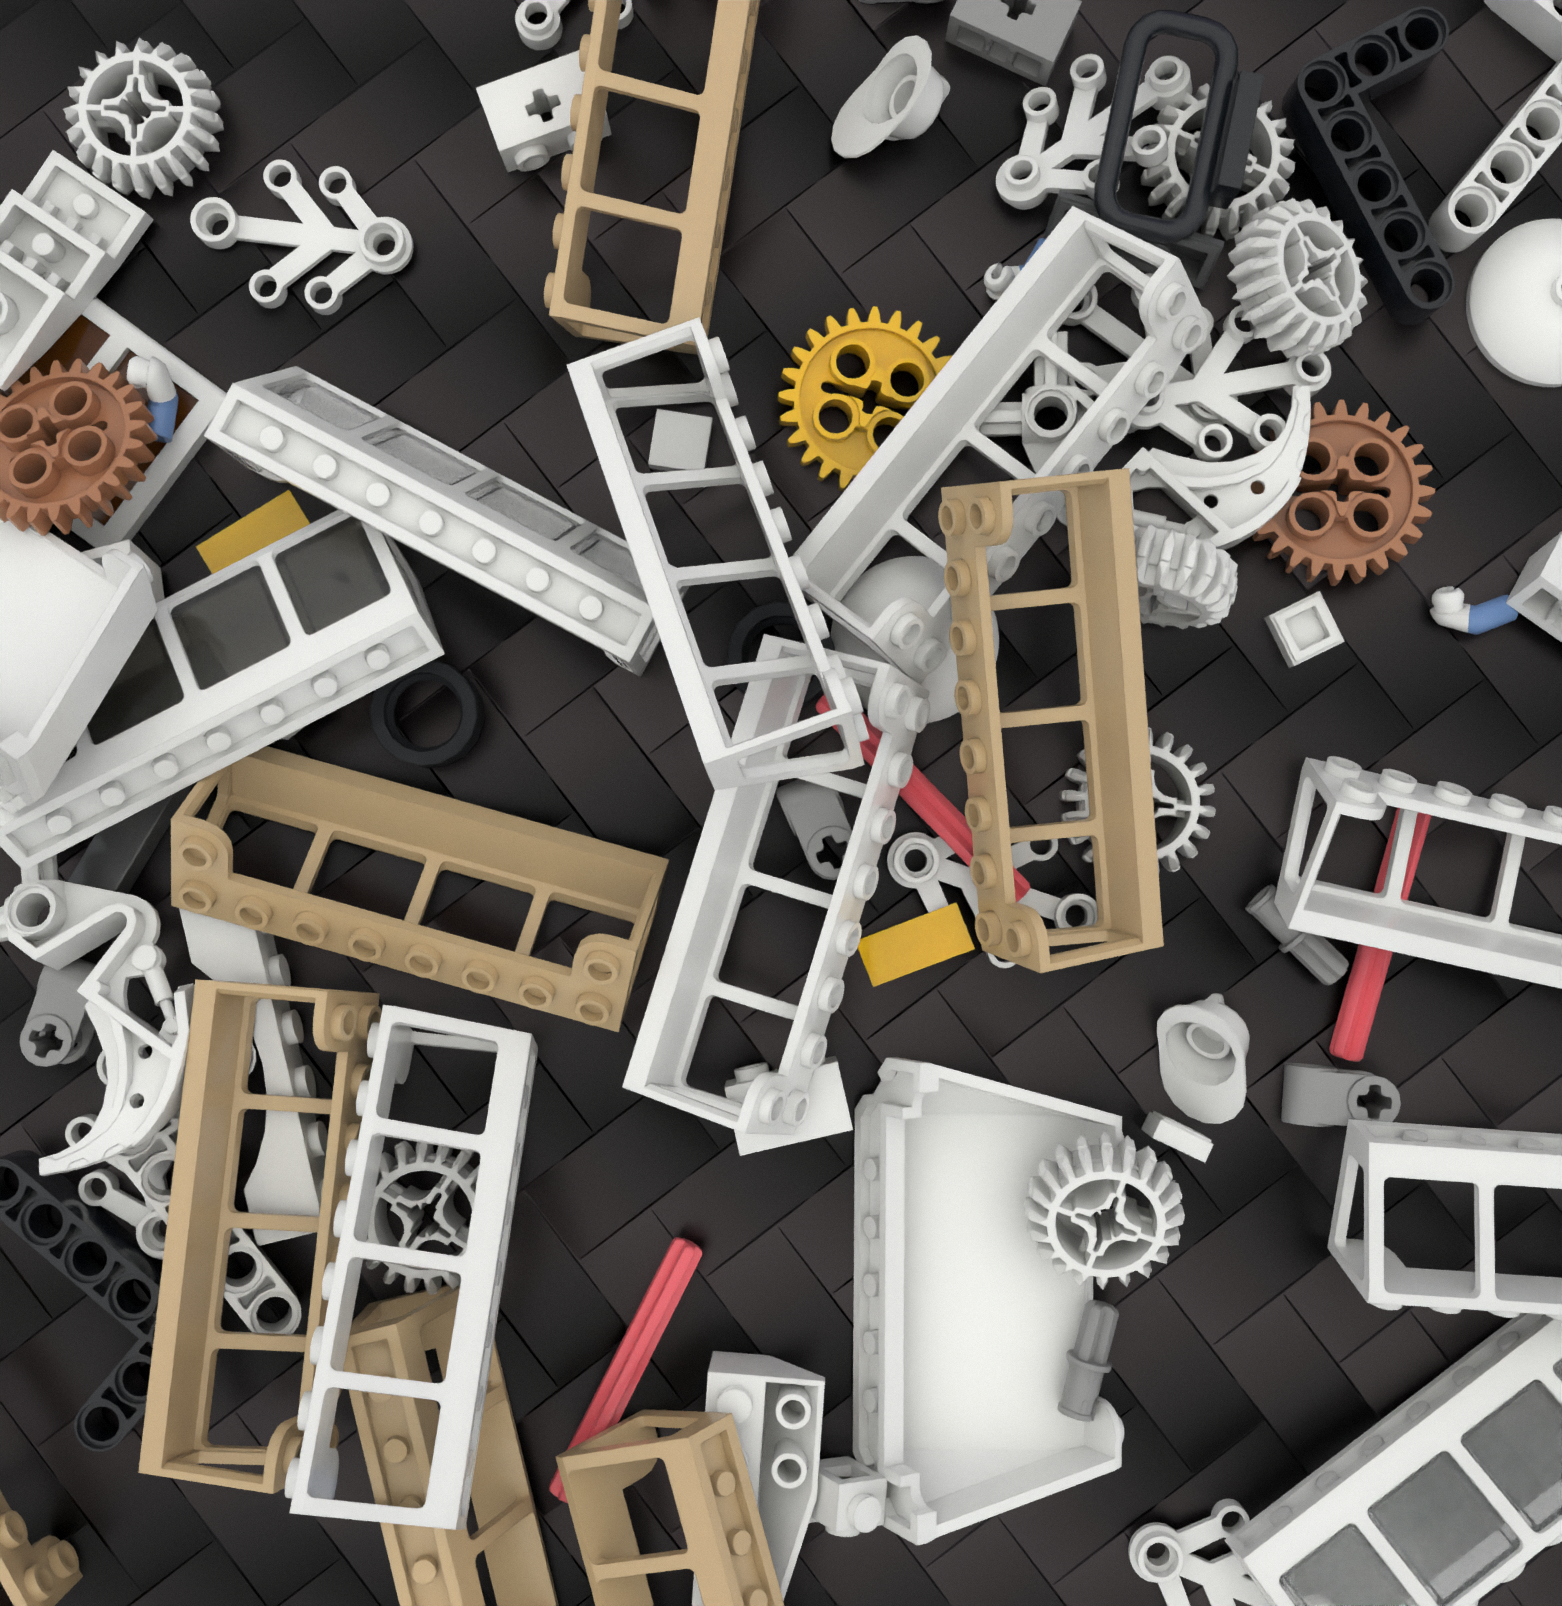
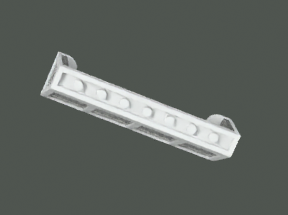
M338 509L157 602V612L46 794L29 806L26 805L14 814L0 806V847L25 871L444 655L445 652L420 582L393 538Z

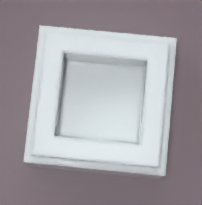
M657 409L648 461L649 468L664 471L706 468L713 417Z
M1320 591L1264 618L1288 668L1296 666L1345 642Z
M1153 1111V1113L1149 1112L1141 1129L1152 1138L1204 1163L1214 1145L1211 1143V1139L1202 1133L1156 1111Z

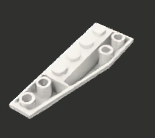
M713 1351L708 1369L705 1412L732 1413L784 1601L817 1500L825 1377L770 1355ZM694 1573L692 1606H704Z

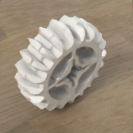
M139 38L133 52H131L125 44L116 41L115 56L108 58L104 53L95 51L96 61L99 65L93 71L88 68L79 67L80 76L85 80L83 86H68L69 96L77 104L63 109L66 119L73 125L66 133L68 134L69 141L78 148L76 153L80 162L85 167L91 168L93 175L100 182L107 185L112 183L118 192L127 196L135 188V191L141 197L150 200L157 185L164 195L173 197V182L178 179L184 185L193 187V179L189 172L195 166L199 170L209 171V163L203 157V154L205 152H220L219 142L211 134L224 130L222 119L215 113L221 109L220 100L215 92L211 90V81L204 71L196 69L195 63L189 56L183 53L176 55L173 49L163 42L154 50L147 41ZM158 84L180 91L183 106H172L168 100H163L158 93ZM107 133H117L121 138H125V141L131 146V155L127 156L112 151Z
M1208 83L1199 87L1195 98L1186 91L1182 107L1175 108L1167 105L1165 109L1162 108L1157 116L1158 124H1154L1161 127L1166 133L1169 149L1168 155L1159 165L1145 169L1140 179L1141 185L1156 187L1148 197L1149 206L1163 203L1167 206L1162 219L1179 217L1185 208L1189 185L1183 179L1178 168L1187 172L1191 177L1200 132L1196 131L1194 135L1188 132L1202 127L1210 88ZM1272 100L1262 103L1257 110L1250 149L1254 156L1248 154L1241 190L1248 194L1235 198L1227 210L1209 206L1201 226V234L1213 237L1217 228H1219L1226 241L1233 239L1234 235L1238 233L1239 227L1243 228L1245 222L1252 219L1254 214L1276 204V201L1282 200L1288 193L1290 184L1285 179H1288L1294 172L1296 162L1286 158V156L1293 150L1295 139L1278 137L1286 127V118L1271 121L1267 117L1272 109ZM1148 143L1149 145L1145 146L1143 150L1153 149L1158 143Z
M1293 198L1288 201H1280L1254 214L1252 219L1245 222L1242 230L1234 235L1236 247L1228 253L1229 259L1235 268L1227 277L1237 287V293L1231 299L1241 302L1244 309L1241 321L1250 320L1254 325V339L1266 338L1269 351L1281 350L1286 358L1301 357L1310 352L1312 353L1311 356L1314 357L1342 344L1344 339L1352 336L1353 328L1362 322L1359 310L1368 304L1366 297L1361 292V289L1368 283V280L1360 274L1359 265L1364 259L1356 257L1352 248L1355 238L1347 239L1343 233V221H1331L1327 206L1316 208L1310 199L1301 202Z
M1133 525L1140 621L1143 624L1154 623L1159 624L1163 628L1167 625L1176 626L1181 629H1185L1188 626L1202 628L1207 626V624L1214 625L1220 623L1222 618L1228 616L1230 605L1234 604L1238 588V564L1230 558V554L1225 550L1216 549V545L1211 541L1196 539L1194 534L1184 535L1175 532L1173 528L1164 530L1158 529L1153 525L1148 527Z
M1148 727L1150 762L1160 766L1171 777L1179 800H1177V798L1165 796L1158 791L1154 780L1155 770L1151 769L1153 804L1162 806V808H1154V817H1178L1170 834L1157 845V859L1160 860L1164 868L1169 872H1176L1180 869V862L1175 851L1177 850L1187 858H1194L1198 851L1188 840L1189 836L1207 839L1210 835V831L1206 827L1197 824L1198 817L1215 816L1216 809L1214 807L1200 806V796L1214 793L1215 788L1213 784L1197 786L1195 777L1204 774L1207 767L1203 762L1191 765L1190 767L1184 764L1193 752L1189 745L1181 746L1173 754L1170 753L1174 736L1166 732L1157 739L1155 746H1153L1152 729ZM1085 749L1077 754V757L1086 767ZM1070 768L1067 769L1065 777L1069 781L1079 784L1078 791L1063 790L1060 792L1059 799L1065 802H1076V811L1061 814V822L1084 820L1089 816L1087 774L1079 769ZM1090 836L1068 838L1072 845L1082 843L1088 839L1091 844L1084 850L1082 859L1085 862L1093 861L1092 840Z
M1104 1131L1099 1138V1145L1089 1146L1088 1140L1080 1134L1077 1139L1078 1149L1072 1152L1059 1143L1055 1149L1057 1162L1044 1158L1041 1159L1038 1165L1040 1176L1030 1177L1028 1182V1194L1030 1196L1026 1197L1024 1201L1025 1216L1029 1220L1027 1222V1233L1031 1241L1036 1242L1037 1253L1042 1260L1052 1259L1053 1269L1056 1270L1058 1276L1072 1269L1074 1280L1077 1281L1079 1286L1089 1276L1096 1277L1097 1284L1102 1290H1104L1108 1283L1109 1277H1119V1281L1126 1287L1130 1282L1131 1272L1138 1271L1149 1278L1152 1271L1150 1260L1167 1264V1258L1169 1257L1167 1246L1179 1245L1180 1232L1178 1226L1182 1225L1185 1219L1183 1206L1179 1204L1181 1203L1182 1193L1179 1184L1172 1180L1171 1168L1165 1161L1157 1162L1155 1152L1149 1145L1136 1152L1134 1140L1130 1139L1128 1135L1118 1146H1112L1110 1136ZM1126 1183L1136 1187L1150 1200L1149 1209L1137 1206L1136 1199L1126 1196ZM1057 1212L1070 1216V1222L1080 1225L1083 1228L1082 1237L1067 1229L1057 1217Z
M402 1141L395 1146L396 1159L392 1155L383 1152L366 1242L418 1250L427 1240H437L447 1246L452 1241L462 1247V1249L451 1255H463L466 1251L469 1227L465 1225L467 1219L456 1211L453 1205V1197L458 1186H460L465 1192L471 1208H473L479 1165L473 1169L468 1162L473 1157L474 1152L462 1150L457 1157L452 1156L453 1148L438 1146L437 1152L434 1153L433 1144L417 1142L415 1153L407 1141ZM415 1171H433L443 1174L439 1183L431 1190H420L412 1185L406 1189L396 1182L400 1176ZM442 1194L435 1206L437 1209L434 1214L435 1221L431 1225H427L417 1235V1231L423 1223L421 1220L425 1212L423 1208L427 1204H431ZM387 1201L392 1204L390 1210L396 1213L404 1224V1234L400 1242L393 1235L388 1223ZM367 1260L366 1265L367 1268L374 1269L381 1262ZM384 1263L389 1267L384 1274V1283L391 1284L402 1274L406 1276L404 1281L406 1293H413L421 1279H424L425 1288L430 1295L436 1294L440 1290L442 1277L451 1289L460 1286L461 1277L457 1273Z

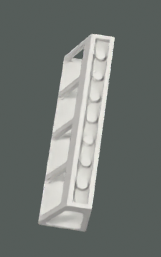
M1072 206L794 553V555H800L811 587L802 591L803 596L813 604L818 602L820 609L889 664L918 684H921L929 673L935 671L942 664L948 649L951 647L949 630L953 623L951 595L947 592L946 587L927 610L912 598L902 597L892 602L872 625L840 603L842 598L890 538L895 535L901 536L942 569L945 568L948 562L947 552L908 523L907 518L964 447H973L1015 480L1093 472L1109 449L1124 438L1131 422L1146 403L1162 391L1168 376L1183 357L1199 345L1205 330L1210 325L1180 258ZM1108 243L1158 267L1157 271L1149 278L1116 254ZM1105 272L1114 274L1141 294L1139 315L1148 332V336L1110 383H1107L1051 341L1052 336ZM1042 356L1098 398L1038 473L1035 474L980 433L979 428L1036 357ZM1049 491L1021 494L1013 502L1011 536L1002 545L986 546L990 595L994 594L1002 582L1007 581L1013 576L1023 556L1039 536L1047 533L1053 526L1057 514L1065 505L1063 492Z
M698 317L567 364L697 747L714 790L836 772L865 765L859 742L870 738L861 714L864 711L852 677L846 676L838 653L826 656L821 640L830 637L824 616L818 602L809 606L805 602L802 591L811 587L799 554L791 557L787 555L783 543L791 541L792 537L781 507L770 510L765 497L774 494L763 461L752 464L748 451L756 449V445L745 415L735 419L730 408L738 405L739 402L728 373L730 368L719 337L708 340L701 320ZM687 341H694L704 374V379L699 383L613 389L607 388L604 383L602 374L609 369ZM710 402L714 405L736 461L734 466L645 474L636 471L616 416L618 408ZM733 484L743 485L749 495L771 556L765 559L680 568L670 566L647 504L646 494L654 491ZM772 576L779 578L783 584L808 653L803 656L717 667L706 666L683 606L679 589L683 586ZM804 674H814L818 677L830 711L744 742L732 744L714 693L717 686ZM834 725L837 726L845 746L839 752L760 764L742 765L739 762L747 756Z
M764 634L756 661L803 656L808 653V650L804 643ZM825 648L826 656L838 653L846 676H851L854 684L871 689L868 700L869 722L872 726L883 732L867 784L832 773L797 777V779L862 799L833 895L757 872L753 867L779 780L715 790L622 1086L625 1089L745 1134L794 1135L796 1127L806 1117L810 1104V1097L807 1093L813 1070H816L821 1065L826 1053L827 1039L824 1036L831 1013L838 1009L843 998L844 981L842 976L848 957L855 953L860 943L862 928L859 921L865 901L873 896L878 884L879 870L876 866L883 844L888 843L895 829L896 814L893 810L900 788H904L907 785L912 774L913 758L911 752L917 732L923 731L930 714V702L928 700L930 691L891 664ZM814 674L749 682L732 734V744L735 745L797 723L810 679ZM791 741L742 758L739 762L742 765H753L788 759L787 754ZM748 886L763 888L828 909L798 1006L724 983L719 979V972L744 891ZM715 996L794 1020L778 1073H760L750 1085L743 1103L693 1088L686 1082L710 1001Z
M1329 756L1326 762L1306 757L1301 770L1274 904L1288 929L1562 989V935L1509 923L1525 837L1562 845V808L1547 806L1545 811L1527 808L1523 802L1504 794L1495 793L1492 794L1490 799L1474 796L1468 789L1451 782L1439 781L1435 787L1417 783V780L1411 775L1394 769H1383L1382 773L1378 774L1364 771L1357 763L1342 757ZM1317 789L1327 803V811L1301 877L1299 876V869L1315 791ZM1386 805L1400 808L1384 888L1380 893L1316 880L1341 814L1366 820H1380L1384 815ZM1418 812L1507 832L1493 905L1489 916L1481 917L1401 899Z
M383 1005L380 1023H372L367 1040V1055L369 1058H373L369 1081H361L356 1100V1113L358 1116H362L358 1140L352 1139L350 1141L345 1158L346 1176H351L347 1200L339 1201L334 1217V1236L340 1238L336 1263L329 1262L327 1264L322 1282L323 1300H328L324 1326L316 1327L310 1346V1363L317 1365L312 1391L304 1392L298 1411V1430L304 1431L300 1458L294 1457L291 1460L286 1475L285 1497L292 1499L290 1513L453 1530L466 1529L538 1046L532 1034L389 1005ZM410 1027L419 1028V1029H424V1030H429V1031H434V1032H439V1033H444V1034H449V1035L416 1032V1031H413ZM414 1045L497 1053L486 1127L482 1134L474 1135L388 1119L394 1084H404L406 1081ZM385 1136L473 1151L480 1154L467 1246L463 1255L452 1256L366 1242ZM363 1259L460 1275V1290L446 1377L443 1382L429 1383L343 1372ZM340 1389L436 1400L439 1402L440 1415L426 1502L423 1507L409 1508L334 1500L339 1470V1455L337 1449L329 1448Z
M1348 1119L1327 1248L1365 1301L1381 1309L1399 1310L1403 1305L1421 1306L1446 1314H1457L1461 1312V1309L1484 1310L1506 1318L1517 1317L1520 1313L1545 1314L1548 1317L1562 1321V1278L1495 1273L1494 1189L1496 1186L1512 1185L1562 1189V1134ZM1358 1164L1364 1171V1240L1346 1239ZM1387 1178L1468 1182L1474 1184L1475 1272L1406 1268L1394 1252L1384 1247V1181Z

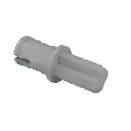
M1272 884L1266 886L1248 903L1245 910L1252 914L1280 942L1279 950L1282 953L1290 951L1322 984L1329 986L1335 983L1347 971L1348 960L1323 936L1288 929L1274 904L1276 887Z
M1089 1300L1085 1304L1075 1347L1068 1350L1066 1354L1067 1360L1070 1361V1366L1061 1401L1058 1403L1057 1409L1067 1417L1079 1421L1090 1422L1094 1420L1095 1408L1104 1373H1109L1112 1369V1363L1108 1361V1356L1119 1312L1109 1303Z

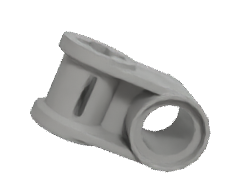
M800 779L777 788L775 792L793 835L798 837L810 867L815 874L823 879L837 880L841 868L834 869L830 862L820 864L817 856L823 852V841L827 839H832L836 846L845 844L848 847L852 830L845 816L846 810L838 791Z
M78 958L60 970L47 965L44 966L37 984L36 996L21 1032L19 1042L21 1051L29 1062L36 1066L49 1067L76 1062L87 1054L96 1030L84 1007L89 1000L78 993L77 990L97 964ZM52 1030H56L55 1036L63 1040L61 1049H57L58 1042L50 1039Z
M1284 1063L1282 1122L1315 1127L1347 1126L1348 1119L1393 1122L1399 1113L1401 1106L1400 1094L1395 1085L1386 1078L1362 1070L1337 1069L1331 1066L1306 1063ZM1369 1090L1376 1093L1375 1102H1368L1365 1104V1107L1357 1105L1358 1095H1366Z

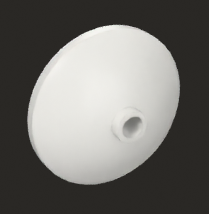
M1540 219L1527 222L1509 230L1498 238L1479 258L1470 276L1466 294V314L1469 328L1474 341L1486 359L1512 379L1539 387L1562 386V219Z
M906 556L890 559L863 573L845 594L840 603L870 625L876 621L892 602L902 597L912 598L927 610L945 588L944 569L924 556ZM991 611L996 663L999 650V631L995 613ZM833 620L831 638L835 651L889 664ZM951 647L948 649L942 664L935 671L929 673L920 684L930 691L928 697L930 714L927 724L946 719L959 712L954 697L955 686L958 682L956 655ZM855 684L862 707L868 710L871 689Z

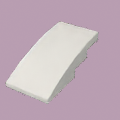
M52 150L23 195L11 189L0 205V389L6 391L38 361L84 312L119 269L154 220L145 211L54 150Z

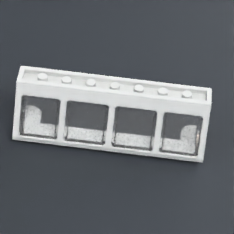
M298 366L232 383L204 434V437L252 471L269 480L279 483L288 482L563 628L602 649L606 656L615 664L639 677L643 674L661 640L627 541ZM683 586L679 589L681 600L689 586Z
M1520 1313L1519 1316L1514 1317L1225 1539L1224 1541L1270 1606H1477L1478 1600L1499 1583L1509 1582L1519 1576L1525 1568V1563L1547 1546L1562 1542V1321L1548 1317L1545 1314Z

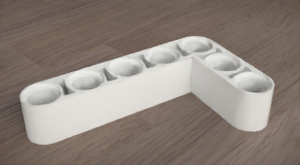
M1483 0L1494 13L1557 63L1433 212L1428 227L1439 248L1445 252L1456 253L1467 249L1491 228L1562 142V16L1554 8L1556 6L1562 10V0ZM1526 125L1535 128L1541 140L1532 137ZM1490 168L1501 171L1505 176L1506 183L1497 181L1492 175ZM1455 210L1464 212L1470 218L1471 227H1466L1457 220Z
M253 1044L249 1074L253 1071L256 1063V1050ZM138 1095L134 1100L136 1108L141 1107L144 1103L142 1095ZM180 1108L166 1125L137 1148L132 1147L113 1157L166 1225L171 1189L162 1190L156 1188L151 1184L148 1174L156 1163L164 1160H175L177 1140L173 1137L172 1133L178 1129ZM233 1228L228 1255L242 1251L250 1254L254 1258L255 1263L251 1272L243 1278L232 1279L226 1276L224 1298L251 1332L293 1334L301 1320V1306L293 1287L263 1249L256 1245L255 1239L247 1229ZM270 1297H281L289 1302L288 1312L283 1319L275 1323H267L257 1317L258 1307L264 1300Z

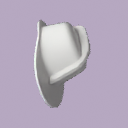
M915 35L905 37L896 43L872 74L849 97L840 109L833 125L831 141L835 152L843 158H857L871 152L885 139L896 141L917 138L925 133L933 124L940 111L942 102L949 94L950 85L931 66L932 53L926 40Z
M1219 993L1211 994L1205 1000H1198L1188 1005H1175L1165 1009L1157 1021L1160 1074L1164 1089L1170 1099L1187 1116L1203 1123L1221 1124L1234 1119L1244 1107L1247 1092L1245 1059L1249 1049L1250 1035L1246 1023L1237 1012L1225 1005L1224 997Z

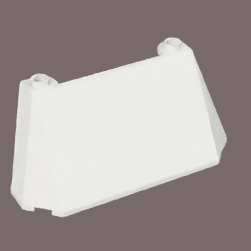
M0 519V806L14 814L26 805L29 806L46 794L158 608L150 585L153 583V575L144 560L137 554L132 552L125 554L118 549H111L103 554V566H101L50 532L46 536H41L31 525L22 532L10 521L4 523Z
M888 1057L877 1072L881 1082L875 1092L863 1095L855 1108L853 1454L856 1461L887 1478L883 1526L915 1545H922L942 1535L1108 1474L1122 1467L1124 1426L1114 1407L1106 1399L1098 1396L1095 1418L1090 1422L1067 1417L1057 1409L1058 1403L1061 1401L1070 1366V1361L1067 1360L1066 1354L1068 1350L1075 1347L1085 1304L1089 1300H1093V1276H1089L1079 1286L1077 1281L1074 1280L1072 1269L1058 1276L1056 1270L1053 1269L1052 1259H1041L1037 1253L1036 1242L1031 1241L1027 1233V1222L1029 1220L1025 1216L1024 1201L1026 1197L1030 1196L1028 1194L1030 1177L1040 1176L1038 1165L1041 1159L1044 1158L1057 1162L1055 1149L1059 1143L1072 1152L1078 1149L1077 1139L1080 1134L1088 1140L1089 1146L1099 1145V1138L1104 1131L1110 1136L1112 1146H1118L1124 1139V1135L1122 1132V1116L932 1063ZM1057 1212V1217L1061 1223L1071 1232L1082 1237L1083 1228L1078 1224L1070 1222V1216Z

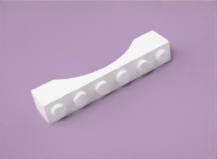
M179 908L191 963L211 979L290 986L291 975L287 960L283 954H277L272 934L252 930L244 926ZM259 1000L256 1005L253 1037L263 1064L266 1094L316 1098V1082L309 1065L303 1066L298 1045L304 1039L303 1026L298 1012L295 1009L290 1010L289 1002L285 1000ZM266 1110L265 1132L258 1159L244 1188L249 1212L320 1215L325 1168L324 1155H326L328 1134L323 1122H316L314 1113ZM253 1229L257 1246L315 1233Z

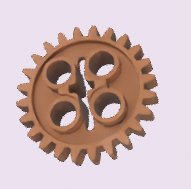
M76 359L68 372L58 360H55L51 365L49 375L43 376L34 366L30 368L29 383L23 385L17 380L10 386L12 394L8 397L0 394V519L4 523L10 521L22 532L31 525L41 536H46L53 523L64 535L69 534L73 519L77 518L87 528L93 526V512L97 509H100L110 517L114 514L110 501L115 496L129 501L133 498L125 487L128 481L144 482L146 480V476L137 465L138 463L154 461L155 456L146 446V444L157 440L156 433L148 425L154 420V416L144 405L146 401L132 384L126 381L119 371L110 374L100 362L89 370L81 359Z
M1344 400L1337 402L1331 415L1326 414L1320 402L1314 403L1311 408L1310 432L1306 455L1312 456L1319 462L1322 473L1311 475L1301 471L1299 476L1301 481L1295 491L1302 492L1303 494L1291 496L1274 518L1253 535L1254 541L1271 538L1274 542L1266 557L1270 560L1284 552L1289 556L1285 572L1291 573L1300 563L1306 565L1307 582L1312 583L1321 570H1327L1331 586H1336L1339 583L1344 570H1348L1351 579L1357 584L1366 577V565L1379 576L1389 568L1386 556L1399 563L1408 554L1402 542L1414 545L1423 535L1414 524H1424L1432 515L1430 510L1418 503L1428 501L1435 494V488L1419 484L1433 470L1432 465H1415L1413 461L1424 448L1423 445L1416 444L1405 448L1401 442L1410 429L1407 425L1391 433L1386 429L1390 413L1386 411L1375 422L1368 420V403L1364 402L1354 416L1348 415ZM1273 429L1269 433L1271 441L1276 439ZM1365 456L1374 460L1378 466L1379 475L1369 476L1361 473L1355 466L1354 458ZM1260 482L1251 484L1252 493H1263L1264 487ZM1331 484L1338 485L1339 494L1348 495L1343 502L1337 501L1336 492L1327 491ZM1374 490H1386L1388 497L1384 498L1379 494L1371 492ZM1303 509L1312 511L1320 519L1321 528L1314 531L1302 528L1296 521L1295 512ZM1362 510L1374 515L1378 522V531L1368 532L1359 528L1354 521V512Z

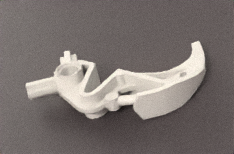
M1056 331L1051 341L1068 353V332ZM1039 356L1034 359V386L1027 388L1025 393H1022V402H999L980 426L979 432L986 437L1022 436V445L1035 474H1037L1094 401L1077 386L1068 385V375L1046 358ZM1310 385L1293 386L1291 409L1284 430L1274 442L1256 454L1232 462H1204L1177 456L1155 448L1148 452L1142 447L1122 468H1129L1133 525L1138 527L1153 525L1158 529L1164 530L1173 528L1177 533L1184 535L1194 534L1196 539L1200 541H1211L1216 545V549L1222 550L1233 547L1258 532L1288 502L1301 481L1299 476L1305 461L1310 432ZM1044 407H1058L1065 413L1067 420L1060 428L1055 430L1041 428L1034 419L1037 413ZM1260 482L1264 487L1263 493H1252L1251 484ZM1144 489H1161L1193 520L1186 524L1167 521L1166 516L1136 510L1133 505V492ZM1207 496L1215 497L1217 499V506L1209 508L1204 504V499ZM1066 504L1056 516L1059 522L1067 526Z
M57 855L25 871L21 868L22 884L14 888L13 893L5 899L4 905L0 907V942L9 940L35 961L60 970L118 934L120 935L77 990L78 993L89 1000L84 1007L95 1027L106 1057L108 1082L103 1107L91 1131L83 1139L57 1154L39 1159V1175L41 1176L85 1168L106 1161L132 1147L137 1148L160 1131L181 1107L195 987L193 983L179 986L173 996L163 970L166 965V956L162 949L155 945L160 936L161 922L159 914L149 902L134 895L59 880ZM50 905L47 919L38 925L40 912ZM145 977L155 1005L161 1007L165 1017L160 1032L129 1010L127 1000L129 979ZM151 1046V1056L144 1059V1048ZM138 1095H142L144 1103L141 1107L136 1108L134 1100Z

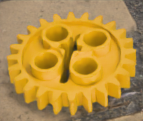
M876 306L872 307L867 322H860L854 308L848 310L846 326L841 327L831 315L826 317L825 331L827 335L825 337L811 328L806 333L805 338L811 351L795 346L792 349L790 356L800 366V369L783 368L781 378L793 385L794 389L780 391L777 401L792 406L793 410L781 415L779 424L782 426H796L797 429L789 437L786 444L788 447L804 444L807 450L799 464L803 467L815 460L820 462L822 465L817 480L820 482L826 479L832 471L839 474L838 490L842 492L849 484L851 478L854 479L878 450L879 447L873 438L874 428L883 424L896 427L904 417L885 407L910 410L952 357L943 356L935 359L932 352L940 341L939 337L935 336L922 343L917 339L921 331L922 322L918 320L905 331L900 328L901 312L897 310L892 315L888 324L881 323L880 313ZM846 353L859 356L865 364V374L855 379L845 377L838 370L836 359ZM898 371L911 373L917 379L918 393L910 397L899 395L892 388L890 382L891 375ZM823 383L832 384L835 388L849 393L848 395L851 396L826 393L821 389V385ZM867 390L877 393L875 402L882 405L876 406L872 414L862 411L863 401L858 399L862 398ZM828 407H837L843 410L849 421L848 429L841 433L826 431L820 424L819 412Z

